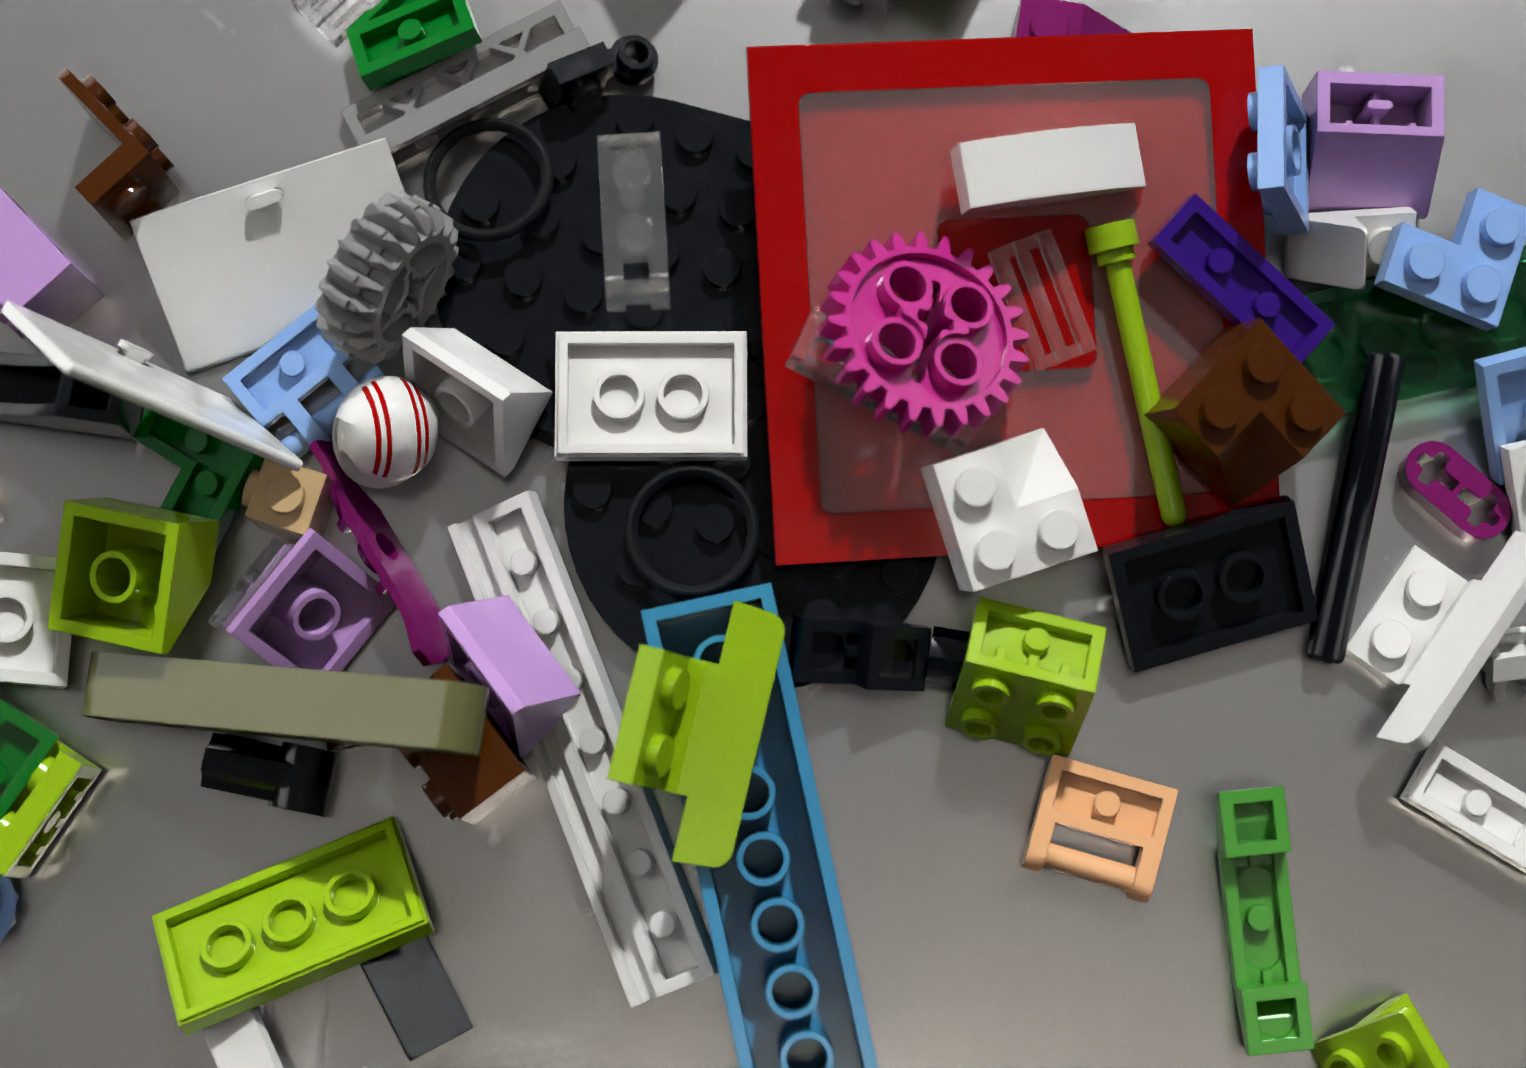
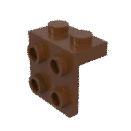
M65 68L57 75L58 79L87 114L119 146L78 183L75 189L111 228L126 241L134 234L129 222L130 219L163 209L180 192L167 175L174 165L158 148L159 145L133 118L129 119L116 105L117 102L94 77L89 74L80 82L69 69Z

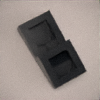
M793 614L788 656L792 679L797 683L856 684L866 690L924 691L932 628L924 625L883 620Z

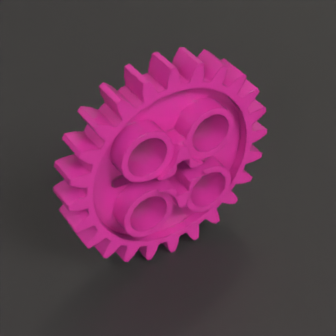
M918 231L908 246L898 232H894L884 246L877 240L872 239L861 254L854 251L827 286L830 293L820 305L819 310L828 317L819 328L818 335L836 341L831 344L823 355L824 360L843 362L845 367L835 379L837 385L855 382L859 390L855 394L852 403L857 406L871 398L877 403L874 420L878 423L889 412L897 414L900 433L904 434L916 420L920 421L925 438H931L942 424L951 437L957 436L967 424L976 429L991 414L995 415L1009 401L1008 397L1022 382L1017 373L1028 363L1029 357L1018 351V349L1027 341L1029 333L1022 329L1014 328L1012 325L1024 311L1021 307L1004 305L1002 300L1011 291L1012 287L1010 284L995 287L990 284L988 280L995 269L992 264L986 265L979 270L971 266L973 249L970 247L957 258L951 255V245L948 237L944 236L935 249L929 248L924 232ZM934 287L937 291V295L935 300V306L931 309L933 303L932 294ZM892 290L900 293L906 301L898 298ZM931 309V311L929 312V315H928V317H927L926 324H925V323L922 322L921 320L924 318V316H925V315L928 313V311ZM954 311L961 314L965 320L959 318ZM923 344H925V345L928 346V347L926 348V350H925V351L921 354V356L919 357V355H920V353H921V351H922V348H923ZM881 346L890 349L896 358L887 355ZM917 360L915 382L912 378L914 362ZM943 366L950 369L956 375V378L950 376Z

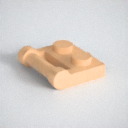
M1053 754L1049 759L1033 823L1025 844L1021 868L1040 873L1044 867L1127 891L1128 899L1147 904L1155 884L1179 790ZM1057 824L1140 848L1134 866L1051 843L1054 826Z

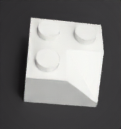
M1044 428L920 467L960 591L975 592L1098 551L1079 489Z

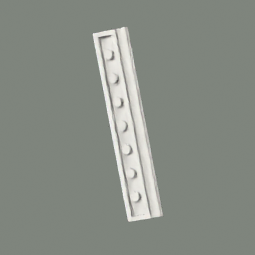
M527 490L472 515V518L462 523L448 526V531L475 601L508 595L582 693L532 751L630 1007H635L718 974L719 970L714 948L681 863L672 861L675 848L652 789L607 779L623 714L537 492Z

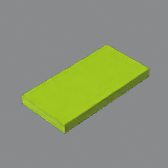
M395 816L152 915L178 1027L186 1036L435 933L402 828Z

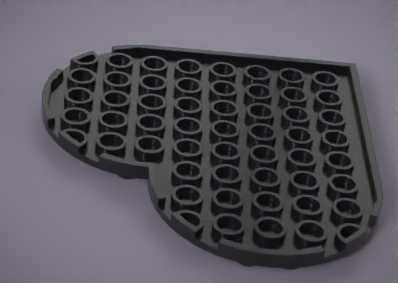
M620 94L602 95L579 108H572L570 103L551 108L521 124L533 131L544 143L551 156L554 182L549 202L534 223L511 238L495 242H474L458 237V241L455 244L459 248L458 256L452 263L454 275L448 279L444 289L446 295L440 298L437 307L442 328H455L553 392L529 440L554 451L556 332L747 331V461H569L564 492V518L569 551L583 588L602 620L605 621L618 638L637 654L640 644L648 646L641 611L693 600L673 597L661 592L642 578L633 566L626 549L624 529L630 505L635 495L645 483L659 473L676 466L701 465L715 468L730 475L744 487L754 502L759 515L761 531L758 552L751 567L740 581L724 592L771 582L778 616L785 627L784 643L787 657L789 656L793 614L840 616L904 623L923 593L933 571L937 556L775 565L750 121L673 100L653 96ZM509 133L487 151L470 171L454 197L447 214L462 225L475 229H494L517 220L530 208L540 188L541 170L534 151L518 137ZM679 479L666 484L656 491L645 504L638 525L639 546L645 560L663 578L676 584L688 586L708 584L723 577L740 560L747 539L746 518L741 505L735 497L721 485L706 479ZM793 681L795 689L804 688L816 684L797 683Z

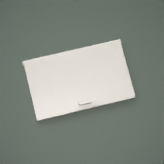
M386 137L130 219L129 222L182 357L183 369L186 374L256 352L316 304V300L322 294V291L319 289V282L326 276L329 269L327 261L334 257L339 248L338 240H343L349 233L351 221L354 219L360 220L364 215L365 208L370 203L378 204L379 199L385 194L395 195L400 191L405 192Z
M9 300L6 301L1 312L65 374L297 472L302 468L303 462L231 398L147 362L154 355L150 351L124 339H120L118 343L120 348H115Z

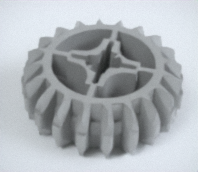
M403 191L395 195L385 194L379 199L378 204L370 203L365 208L364 215L360 220L354 219L351 221V228L343 240H338L339 248L334 257L327 261L329 269L326 276L319 282V289L322 291V294L315 304V310L319 313L316 327L323 331V338L334 344L333 347L344 354L373 364H377L383 359L389 361L397 355L399 349L403 350L402 334L410 327H424L430 315L436 314L435 307L440 298L446 295L445 286L448 279L454 275L452 263L458 256L459 248L455 245L458 241V230L453 227V218L444 214L442 209L418 195L412 196Z

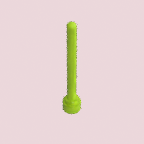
M1132 218L1084 230V236L1089 256L1096 255L1098 267L1105 266L1161 519L1166 525L1174 527L1181 525L1185 521L1187 512L1172 445L1163 432L1144 415L1159 401L1161 396L1130 260L1136 258L1134 246L1140 244L1135 220Z

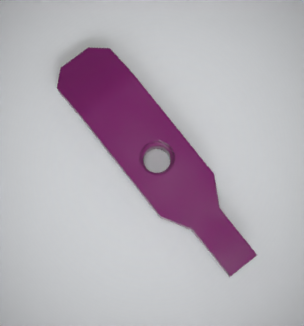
M313 441L308 446L322 467L323 473L333 480L330 494L339 518L336 525L341 533L352 532L358 541L357 551L361 560L380 578V581L374 587L379 596L389 595L400 611L405 623L412 653L423 667L447 662L448 656L438 617L439 607L382 511L358 484L342 470L334 454L332 441Z

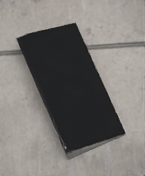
M427 936L360 964L410 1062L473 1029Z

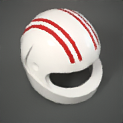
M399 376L372 378L351 389L341 402L332 427L333 451L338 464L346 475L362 486L384 489L406 481L426 467L436 450L438 440L439 410L431 396L415 382Z

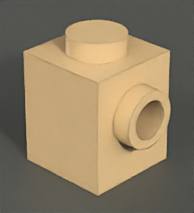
M265 459L261 471L254 469L246 481L242 495V505L247 507L245 517L260 529L298 541L309 527L323 537L334 506L330 494L333 480L327 474L305 467L296 472Z

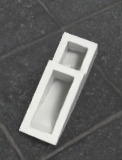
M1135 123L1081 126L960 142L950 151L961 216L1019 206V209L1140 189L1146 186Z

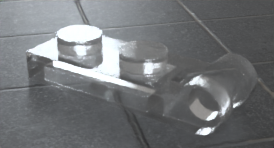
M660 132L597 135L607 313L627 312V305L651 304L652 310L671 309ZM649 262V279L625 280L624 264Z

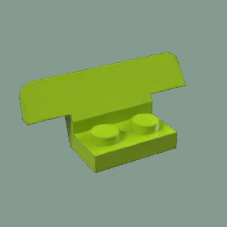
M735 600L719 664L690 658L656 647L639 645L607 779L687 796L672 857L673 862L720 867L731 858L783 644L785 627L782 620L776 614Z

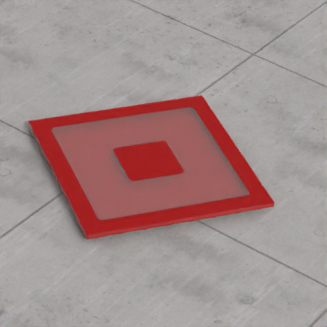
M1253 29L747 47L746 64L775 565L948 556L920 467L1040 428H1044L1079 489L1097 547H1104L1171 528L1161 519L1105 266L1098 267L1096 255L1089 256L1084 230L1134 218L1140 244L1134 246L1136 258L1130 260L1160 396H1162L1226 327L1233 324L1147 245L1148 241L1189 196L1196 193L1266 259L1261 194L1259 191H1251L1247 172L1248 154L1258 152L1257 131L1253 132L1251 130L1247 112L1248 94L1256 92ZM1135 123L1146 182L1144 188L1020 209L1019 206L961 216L950 151L958 143L1044 130ZM921 231L924 232L927 238L929 248L935 249L944 236L948 237L951 245V255L958 258L963 251L970 247L973 249L972 267L979 270L986 265L992 264L995 269L988 280L993 287L1010 284L1012 287L1011 291L1002 301L1005 306L1021 307L1024 311L1012 327L1029 333L1027 341L1018 349V351L1028 356L1029 360L1017 373L1022 382L1008 397L1009 401L995 415L991 414L980 427L974 429L967 424L957 436L951 437L942 424L931 438H925L920 421L916 420L903 434L898 429L897 414L889 412L879 423L874 420L876 402L870 398L866 402L855 406L852 401L859 390L856 383L851 382L837 385L835 379L845 366L843 362L824 360L823 355L836 340L818 335L819 328L828 317L819 310L820 305L830 293L827 286L838 270H841L849 256L854 251L861 254L872 239L877 240L884 246L894 232H898L908 246L917 232ZM934 287L932 294L933 303L931 309L935 306V300L937 295V291ZM892 290L898 298L906 301L900 293ZM931 309L928 311V313H927V314L924 316V318L921 320V321L924 322L925 324H926V320H927V317H928L929 312L931 311ZM954 311L959 318L965 320L961 314ZM923 344V348H922V351H921L919 357L921 356V354H922V353L926 350V348L928 347V346H926L925 344ZM881 346L887 355L896 358L890 349ZM917 360L914 362L912 378L915 382ZM943 366L950 376L956 378V375L950 369ZM1172 447L1187 512L1186 519L1182 524L1280 497L1279 476H1277L1234 507H1227Z

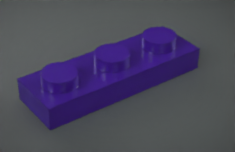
M1196 193L1189 196L1147 243L1151 249L1233 325L1261 318L1301 363L1336 325Z

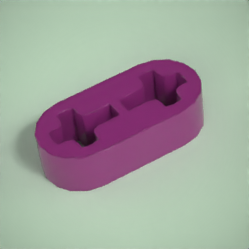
M1438 441L1420 443L1405 454L1400 461L1397 476L1402 489L1456 537L1465 542L1480 543L1492 539L1506 529L1511 518V506L1508 497L1498 486L1452 447ZM1432 458L1436 459L1441 464L1437 475L1451 489L1449 490L1437 480H1433L1427 485L1423 484L1418 479L1423 469L1416 462L1417 459L1422 463H1426ZM1459 494L1470 504H1475L1480 500L1486 501L1490 507L1486 511L1485 516L1491 524L1482 522L1475 527L1471 525L1467 518L1472 511L1457 495Z

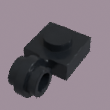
M638 35L621 37L609 49L606 48L604 42H600L548 63L538 91L548 109L570 103L572 108H579L599 98L604 92L607 80L615 77L622 84L630 86L647 83L657 69L658 54L654 46L646 38ZM627 58H633L637 60L639 63H633L629 61Z

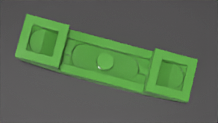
M1284 786L1216 792L1217 848L1223 917L1235 1000L1246 1054L1248 1056L1315 1049L1307 983L1301 980L1286 857V852H1291Z

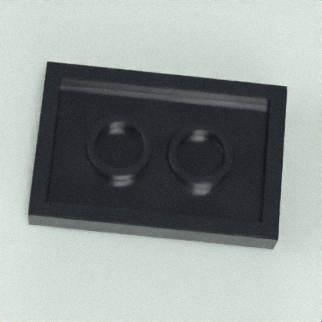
M1287 495L1102 547L1128 664L1135 673L1318 620L1295 502Z

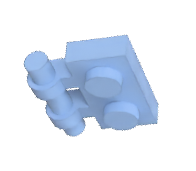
M315 304L222 378L256 421L265 429H268L284 415L287 416L296 429L280 442L298 458H301L311 450L308 445L313 441H332L328 435L332 433L336 413L341 402L351 389L365 380L385 376L375 365L355 380L345 368L355 357H350L333 347L334 344L323 338V331L316 327L319 313L315 310ZM330 379L341 393L311 416L300 402Z

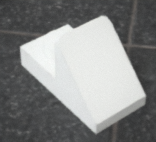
M1392 207L1309 213V233L1285 235L1284 275L1290 279L1355 290L1365 289L1366 276H1377L1392 227L1402 222L1416 227L1417 212L1411 207Z

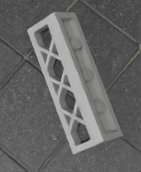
M558 0L483 38L482 43L442 59L340 112L358 146L386 137L396 168L399 169L432 152L438 142L453 129L467 122L482 118H498L541 96L538 90L548 63L588 48L590 44L580 26L574 27L561 1ZM556 22L562 35L527 52L532 34ZM520 40L517 49L507 47ZM490 55L511 60L472 80L478 61ZM465 68L462 77L453 75ZM437 82L456 87L455 90L418 108L425 88ZM410 96L407 105L398 103L399 101ZM382 110L402 115V117L366 134L360 121Z

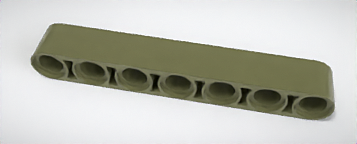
M91 651L81 716L123 723L480 756L489 688L447 680Z

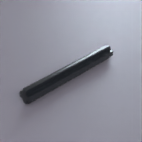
M1375 351L1367 356L1316 604L1318 620L1312 623L1307 648L1308 658L1314 661L1336 665L1341 664L1345 658L1405 367L1404 357L1395 353Z

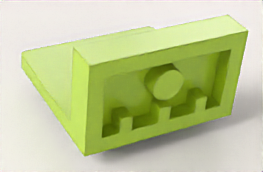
M979 596L974 611L964 663L947 712L945 725L948 728L960 730L965 735L974 739H996L1024 746L1028 751L1038 755L1057 754L1069 756L1096 693L1107 628Z
M59 740L55 742L4 817L0 820V874L4 877L27 878L102 771L101 768Z

